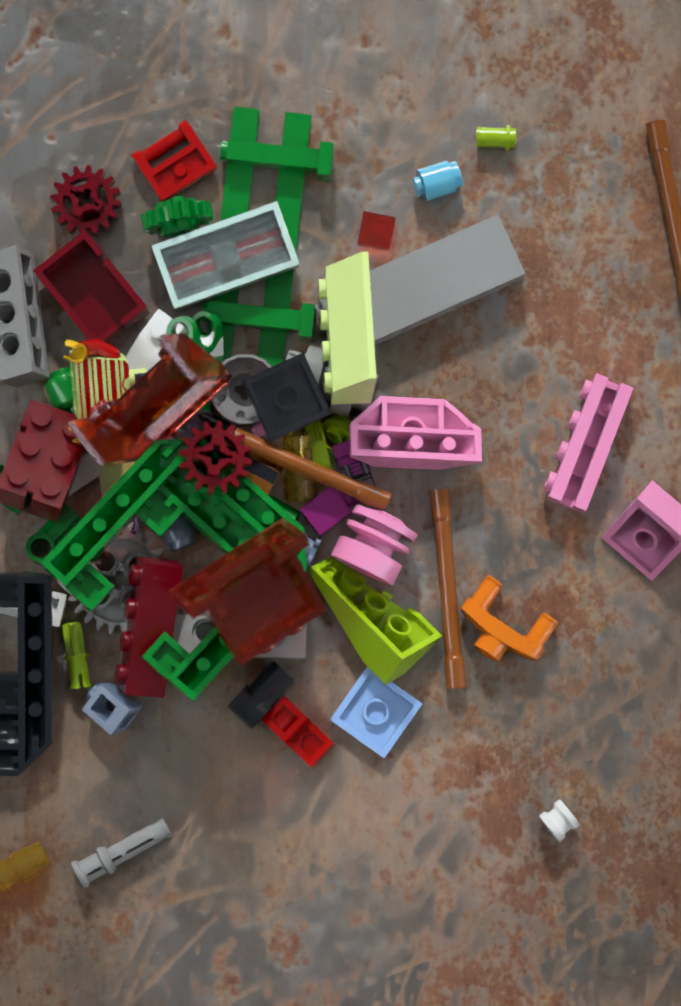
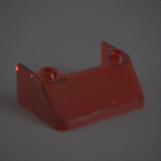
M162 334L158 338L159 346L161 347L158 356L161 359L118 400L107 402L106 399H103L90 409L91 415L88 418L71 420L67 425L100 467L136 462L156 440L168 439L222 389L232 378L230 372L221 362L186 334Z

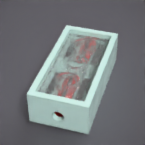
M277 201L152 245L175 311L298 268L300 265Z

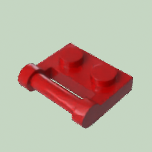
M186 119L177 125L178 128L145 150L140 151L138 149L131 154L132 159L161 202L171 199L217 169V165ZM184 139L188 141L190 145L156 167L151 168L149 165L150 161Z

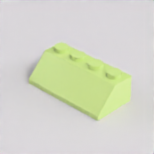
M360 252L326 266L324 279H318L319 299H325V310H320V329L327 331V341H322V361H328L329 372H324L323 384L324 393H330L331 404L371 403L377 379L368 252Z

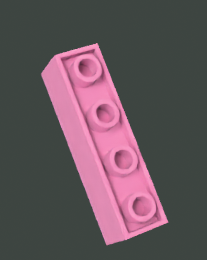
M597 373L592 381L585 380L579 398L584 399L580 412L573 411L567 427L573 431L568 442L562 440L555 458L561 461L556 473L550 471L544 486V490L549 491L546 500L582 514L587 511L633 391V387L623 383L620 385L608 381V377Z

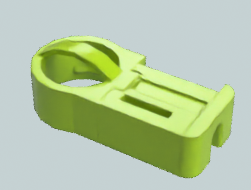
M319 419L304 426L312 462L334 470L335 456L332 449L326 444L321 420ZM328 450L330 451V453H331V455H332V457H333V467H332V468H331V463H330V458H329Z

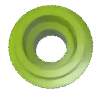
M333 414L331 418H327L324 421L322 428L325 436L331 442L340 444L350 440L349 424L351 421L348 418Z

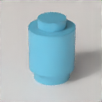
M443 161L416 170L417 177L412 178L416 195L418 197L423 196L425 201L454 193L457 190L456 188L463 186L462 175L455 161L451 163Z

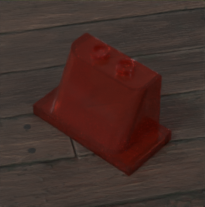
M284 518L168 590L174 601L193 619L205 613L240 666L258 654H265L276 647L277 642L286 636L301 632L305 628L306 623L327 610L296 553L311 544L301 530Z

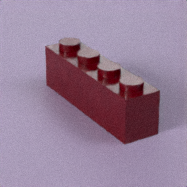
M137 556L136 565H132L130 568L129 584L133 585L131 598L126 599L124 616L128 618L126 631H122L119 644L120 651H123L122 663L117 664L115 670V683L118 684V687L125 695L164 698L167 681L146 663L142 656L164 632L173 638L183 566L176 560Z

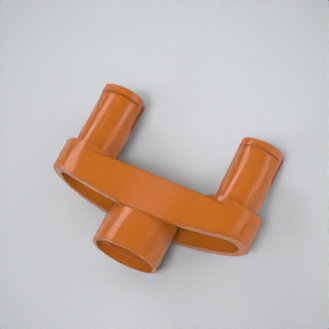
M487 575L472 598H467L460 608L463 615L481 632V635L473 645L474 648L494 662H499L506 650L528 660L538 661L545 651L543 646L558 625V621L543 612L527 636L520 635L489 614L488 608L503 587V584L492 576Z

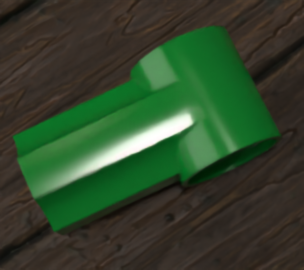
M65 504L58 523L48 520L37 533L28 538L25 546L26 554L36 565L42 566L40 563L48 555L42 558L34 556V545L37 542L46 541L50 544L51 552L82 519L70 506Z

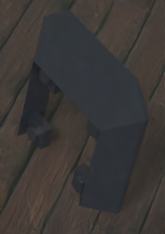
M24 570L22 572H0V608H18V672L0 671V776H19L53 743L52 576Z

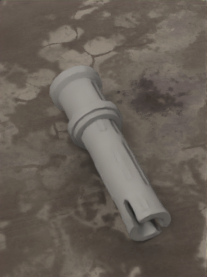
M161 817L156 822L108 848L99 846L94 854L79 862L74 860L71 864L79 881L86 889L90 887V882L106 873L110 875L115 873L117 865L144 852L168 837H172V834L163 817Z

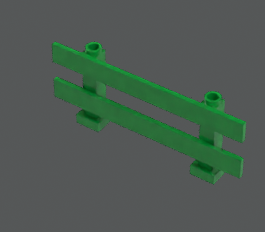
M234 106L230 140L222 141L220 150V161H227L220 221L248 212L253 166L279 169L275 202H278L296 252L305 172L317 173V181L330 182L334 151L333 143L320 141V149L308 148L311 115L285 112L282 145L256 143L260 109ZM239 266L221 272L225 283L241 278ZM294 269L266 279L263 306L238 304L239 289L213 297L209 302H203L202 311H213L221 320L224 348L223 361L232 356L235 326L261 329L257 357L265 359L271 366L284 361L287 332L299 333V341L312 342L316 312L315 304L302 303L301 310L290 309ZM203 316L201 321L208 322L207 334H210L213 327L212 322L209 318Z

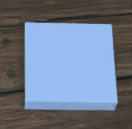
M367 666L330 720L385 758L422 703L393 682L385 685Z

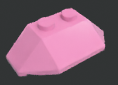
M380 396L349 424L350 457L374 467L443 470L482 462L481 429L476 424H472L445 399Z

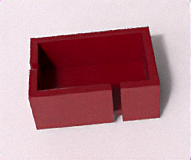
M86 230L33 270L40 282L87 340L98 338L111 345L122 336L119 329L124 327L126 331H129L150 314L146 304L112 262L106 258L104 252Z
M31 399L20 425V431L16 435L0 476V503L23 511L26 505L27 493L31 494L33 497L30 513L58 523L88 443L72 442L73 439L78 437L79 431L69 430V425L73 422L81 423L83 420H78L75 414Z

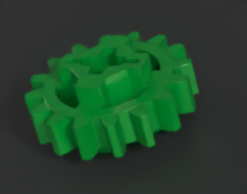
M176 196L164 202H158L155 204V210L145 211L146 214H141L144 233H149V235L159 233L161 237L172 238L200 229V225L209 224V221L214 220L210 201H197L194 198H183V196Z

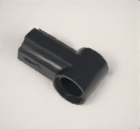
M273 661L258 675V678L250 686L246 685L227 707L252 729L269 712L273 702L289 687L294 679Z

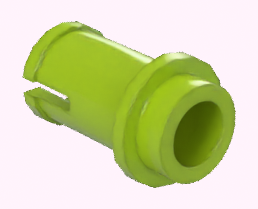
M507 125L506 128H484L477 126L476 147L506 148V151H509V148H516V128H510V125Z

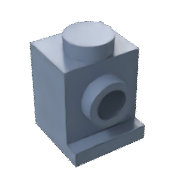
M109 681L102 684L97 683L92 687L86 696L88 702L82 710L112 736L125 731L143 705L139 701L135 702L128 695H125L115 683ZM111 702L116 706L115 709L112 708Z

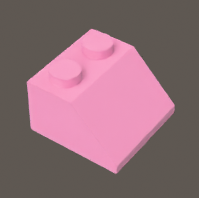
M652 480L609 528L602 539L653 581L681 552V504Z

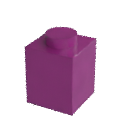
M328 487L303 506L300 512L316 534L322 537L352 515L349 506L353 503L347 494Z

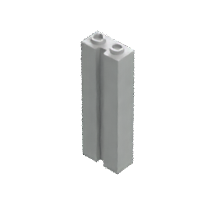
M498 214L370 271L374 346L523 280L526 273ZM317 294L319 304L315 305V310L320 319V310H325V299H319Z

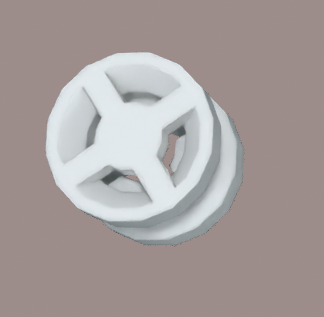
M560 799L554 803L551 811L543 812L539 815L541 821L559 842L565 838L566 832L570 829H577L580 826V823Z

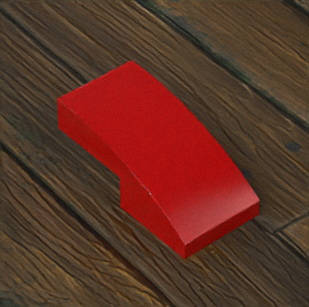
M285 696L261 719L312 769L336 745Z

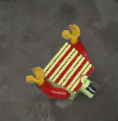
M98 338L79 342L68 339L65 341V345L73 349L69 350V355L63 358L70 361L73 410L78 420H83L81 423H71L69 430L79 431L78 437L73 439L72 442L87 444L91 441L95 432L121 415L124 408L131 406L130 389L148 388V372L146 368L129 369L128 360L120 353L118 348Z

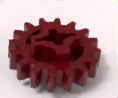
M87 165L85 172L81 173L78 167L75 166L73 167L74 175L70 177L67 173L63 172L62 177L65 182L63 184L57 182L53 184L58 194L50 195V200L58 205L51 208L53 215H61L57 220L61 227L68 223L67 231L69 234L72 235L76 229H79L80 233L84 230H92L93 234L97 237L99 236L98 228L101 226L108 231L111 229L108 223L109 219L118 221L119 217L114 209L122 208V202L114 198L120 196L121 192L119 188H111L115 183L112 176L104 179V169L100 168L94 174L91 165ZM87 181L86 184L77 187L74 186L80 182ZM102 187L107 192V204L99 198ZM90 196L94 204L86 203L82 207L79 199L86 200ZM65 199L73 204L71 215L66 212ZM98 216L97 219L86 222L88 218Z
M207 421L204 422L203 431L201 432L193 427L191 429L193 439L184 437L182 440V444L187 447V450L182 449L178 453V457L186 459V461L179 464L180 471L188 470L189 472L185 477V482L188 483L195 480L197 482L195 487L197 492L203 486L208 487V495L212 496L215 488H219L222 495H225L227 493V485L229 484L237 489L239 487L237 477L246 479L248 476L247 471L242 467H249L252 464V459L244 457V455L251 452V446L241 445L245 435H233L234 425H231L227 430L222 429V421L217 422L216 428H211ZM211 437V442L206 446L195 448L202 440ZM224 439L232 444L236 452L229 451L223 443ZM212 452H219L220 460L218 465L211 464V458L209 457H211ZM194 464L201 465L207 476H202L196 470ZM235 468L229 476L219 479V474L224 470H233Z

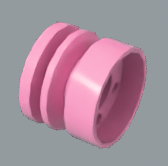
M356 504L352 513L364 520L362 524L348 519L346 525L356 532L357 536L355 539L340 536L331 553V557L366 576L393 586L402 565L393 559L391 555L393 551L408 555L410 549L398 541L403 539L414 543L418 534L409 529L403 521L382 510Z

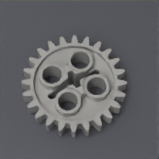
M127 527L123 535H119L105 550L114 556V566L107 571L99 569L95 562L92 566L99 573L109 576H116L117 571H123L124 577L129 579L130 571L128 564L132 558L137 556L158 558L164 549L161 547L152 550L150 547L153 544L154 538L151 537L145 543L142 542V531L140 530L135 537H130V530ZM122 584L121 589L114 588L110 592L109 599L104 603H100L92 612L81 603L74 612L79 613L85 610L87 612L84 619L85 623L95 618L97 620L96 630H99L106 623L108 624L109 634L113 633L116 625H120L121 631H126L128 618L124 616L125 604L123 597L127 591L132 590L133 585ZM72 595L68 598V601L77 600Z

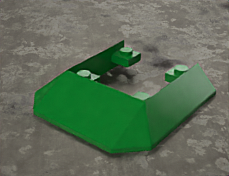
M183 439L156 440L40 564L66 592L68 591L84 607L92 612L114 589V585L99 573L92 564L136 517L161 538L182 516L223 552L230 561L212 579L210 584L234 606L190 654L164 632L142 656V659L159 673L169 685L193 702L307 576L305 530L302 525L248 477L246 479L237 477L239 487L235 489L230 484L227 485V493L225 495H222L219 488H215L212 496L208 495V487L205 486L197 492L195 490L197 483L195 480L188 483L185 482V477L189 473L188 470H179V464L186 461V459L178 457L179 450H187V447L182 444ZM204 439L195 448L204 447L209 442ZM212 452L211 457H209L211 458V464L218 465L220 460L219 452ZM194 464L196 470L206 477L207 473L201 465ZM235 468L233 470H224L219 474V479L229 476Z

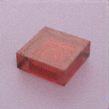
M364 211L357 245L390 251L396 217Z

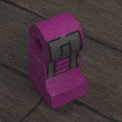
M350 440L331 447L341 474L359 482H366L376 486L371 474L370 465L350 457ZM350 496L353 505L361 503Z

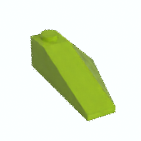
M329 557L310 567V575L360 658L385 685L405 674L441 639L442 635L419 612L411 607L408 610L403 609L391 601L393 595L385 590L380 594L366 584L365 577L333 557Z

